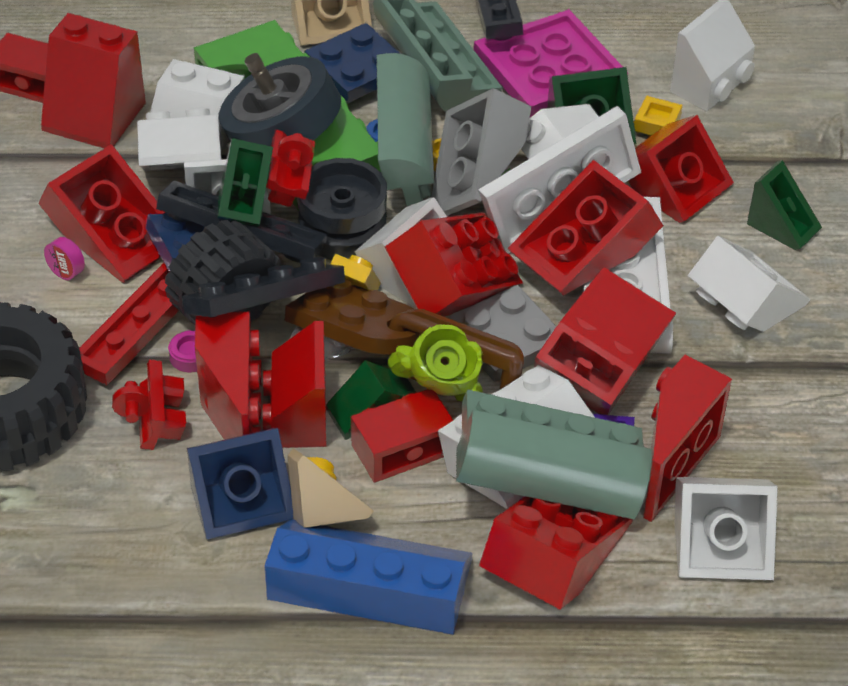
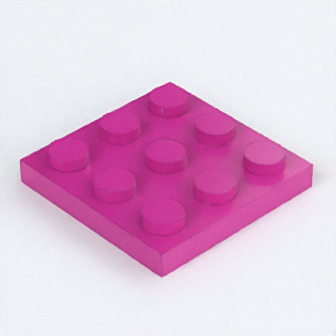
M570 9L524 24L523 35L513 36L511 39L503 41L495 39L486 40V37L474 41V51L511 97L531 106L530 118L541 109H547L549 80L551 76L623 67Z

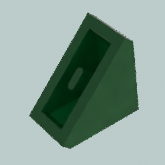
M234 138L231 139L219 191L217 219L231 222L237 221L241 224L259 227L273 147Z
M783 160L777 161L755 182L747 225L794 250L801 249L822 226Z
M365 360L327 402L326 410L343 438L347 440L351 438V416L359 414L368 408H376L401 399L405 395L417 392L407 378L396 376L390 369Z

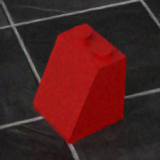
M67 13L49 35L41 118L42 131L103 149L111 144L115 146L146 104L138 31Z

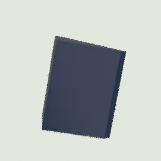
M278 428L186 448L191 490L206 539L294 519L291 487Z

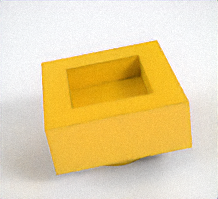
M646 95L634 119L635 131L652 136L665 125L680 120L683 105Z
M337 254L334 255L330 264L343 265L345 278L350 280L353 285L367 290L378 291L381 282L373 271V265L370 262L356 255H351L349 259Z

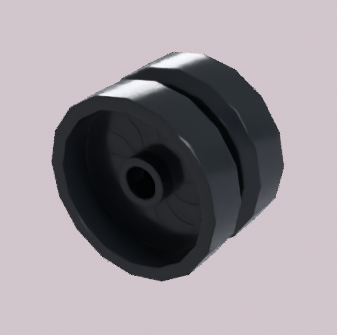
M333 158L318 162L312 166L306 198L301 199L297 197L299 209L298 224L327 234L324 249L318 256L332 260L334 255L337 254L349 259L351 255H356L355 251L387 224V182L382 173L371 164L353 158Z

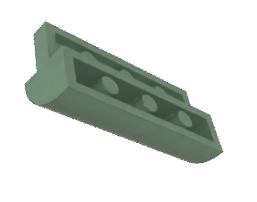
M373 1L375 17L400 52L418 60L428 71L430 93L442 110L446 112L493 88L500 92L502 91L501 85L437 1Z
M398 53L377 55L378 162L381 173L387 182V190L402 188L406 205L410 206L424 201L427 197H431L430 184L434 183L430 77L426 68L418 60L410 56Z
M467 390L462 401V436L456 447V482L635 519L646 495L652 462V449L644 447L642 428Z

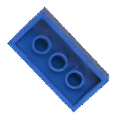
M289 520L277 528L264 566L267 600L454 635L473 553L323 525L303 528L297 521Z

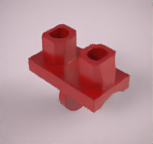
M275 131L271 147H273L266 185V188L269 189L267 199L270 202L289 207L292 205L295 197L306 198L309 190L315 141L303 137L300 133L287 136L283 131Z
M149 359L147 364L148 377L140 382L139 386L135 381H127L124 387L115 391L112 395V408L115 413L125 417L129 423H135L139 420L140 449L154 450L158 438L181 439L186 427V411L164 408V405L180 406L184 394V378L163 375L162 361Z

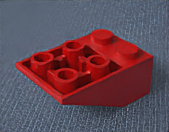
M485 212L421 220L384 246L416 307L443 317L468 308L513 286L523 284L518 274L516 261L510 254L506 253L498 238L499 232L496 225L486 216Z
M603 267L558 323L536 355L534 367L540 365L569 380L587 407L598 414L609 415L675 317L676 312Z
M230 312L215 317L196 315L195 355L201 406L223 439L261 431V427H253V425H259V419H262L261 393H254V390H259L260 386H262L261 359L253 360L254 356H260L259 330H251L250 312Z
M526 496L494 518L479 567L561 610L582 592L629 528L633 519Z

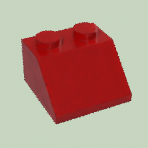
M698 115L665 125L635 147L641 173L628 180L632 189L641 196L660 197L661 212L679 223L686 221L734 183Z
M314 321L272 351L271 370H263L264 396H271V403L263 404V430L278 428L282 448L327 447L324 321Z

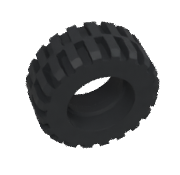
M8 302L0 303V377L18 376L30 379V381L13 392L0 395L1 472L14 470V465L25 463L26 466L38 463L41 455L47 453L50 456L62 447L61 440L68 441L77 431V423L79 424L83 420L86 412L85 401L87 400L80 349L77 341L73 339L72 332L66 325L61 322L57 323V318L43 310L38 314L32 306L20 304L17 308L11 307V304Z

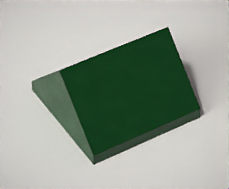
M627 67L550 77L547 108L589 104L600 117L618 106L626 114L633 143L637 144Z

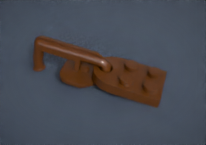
M346 278L345 283L307 292L285 306L284 321L306 328L314 321H324L325 337L361 351L389 354L390 356L396 352L398 346L406 345L413 347L417 338L429 327L438 324L453 325L465 333L468 341L476 342L481 347L484 363L502 369L499 390L522 376L524 355L515 343L425 309H414L407 304L388 298L381 291L367 290L353 285ZM446 358L441 359V363L443 365H448V360ZM414 376L409 377L410 379L417 381V380L414 378Z

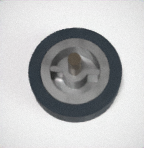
M253 53L244 60L251 75L240 82L228 94L221 105L218 118L230 142L234 138L272 146V139L276 130L283 131L287 136L300 133L303 137L314 140L336 118L341 107V95L324 64L316 58L308 56L292 57L264 66L259 54Z

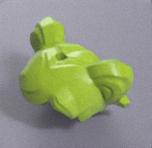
M438 324L429 327L417 338L413 347L406 345L398 346L396 352L392 353L388 359V366L396 376L403 378L414 376L418 384L433 390L439 395L455 396L458 401L462 402L467 390L483 393L482 386L477 381L483 364L482 349L476 342L468 341L465 333L456 326ZM446 358L448 365H443L441 359Z

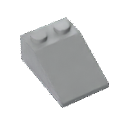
M493 88L446 111L431 198L434 197L446 216L482 202L478 189L500 177L526 143V138L530 132L531 106Z

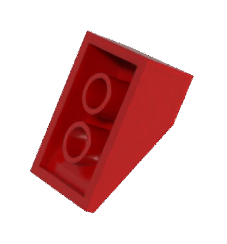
M112 144L47 184L38 204L66 238L72 240L82 251L120 282L124 283L161 258L146 230L148 214H164L165 212L156 209L157 200Z
M593 160L507 249L564 296L594 279L603 267L610 270L635 256L664 225L647 199Z
M686 354L673 368L667 367L660 375L656 384V391L660 393L659 400L651 415V419L655 421L651 445V472L644 509V518L650 522L654 520L675 494L676 477H688L721 437L732 378Z

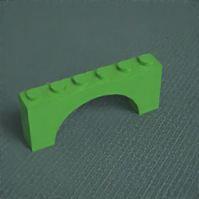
M275 20L194 47L196 65L242 75L245 79L251 75L244 62L245 58L250 54L258 53L264 66L287 58L308 56V54L302 53L295 45L292 35L289 32H285ZM341 96V107L336 118L321 135L313 140L315 141L312 166L318 162L333 158H353L369 163L381 172L378 162V141L375 142L369 135L364 122L359 118H355L349 110L345 99ZM295 197L293 205L299 211L297 197Z

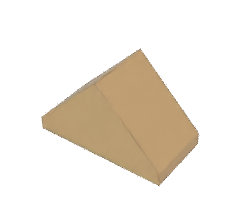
M294 448L288 454L293 516L294 520L303 528L368 519L374 510Z

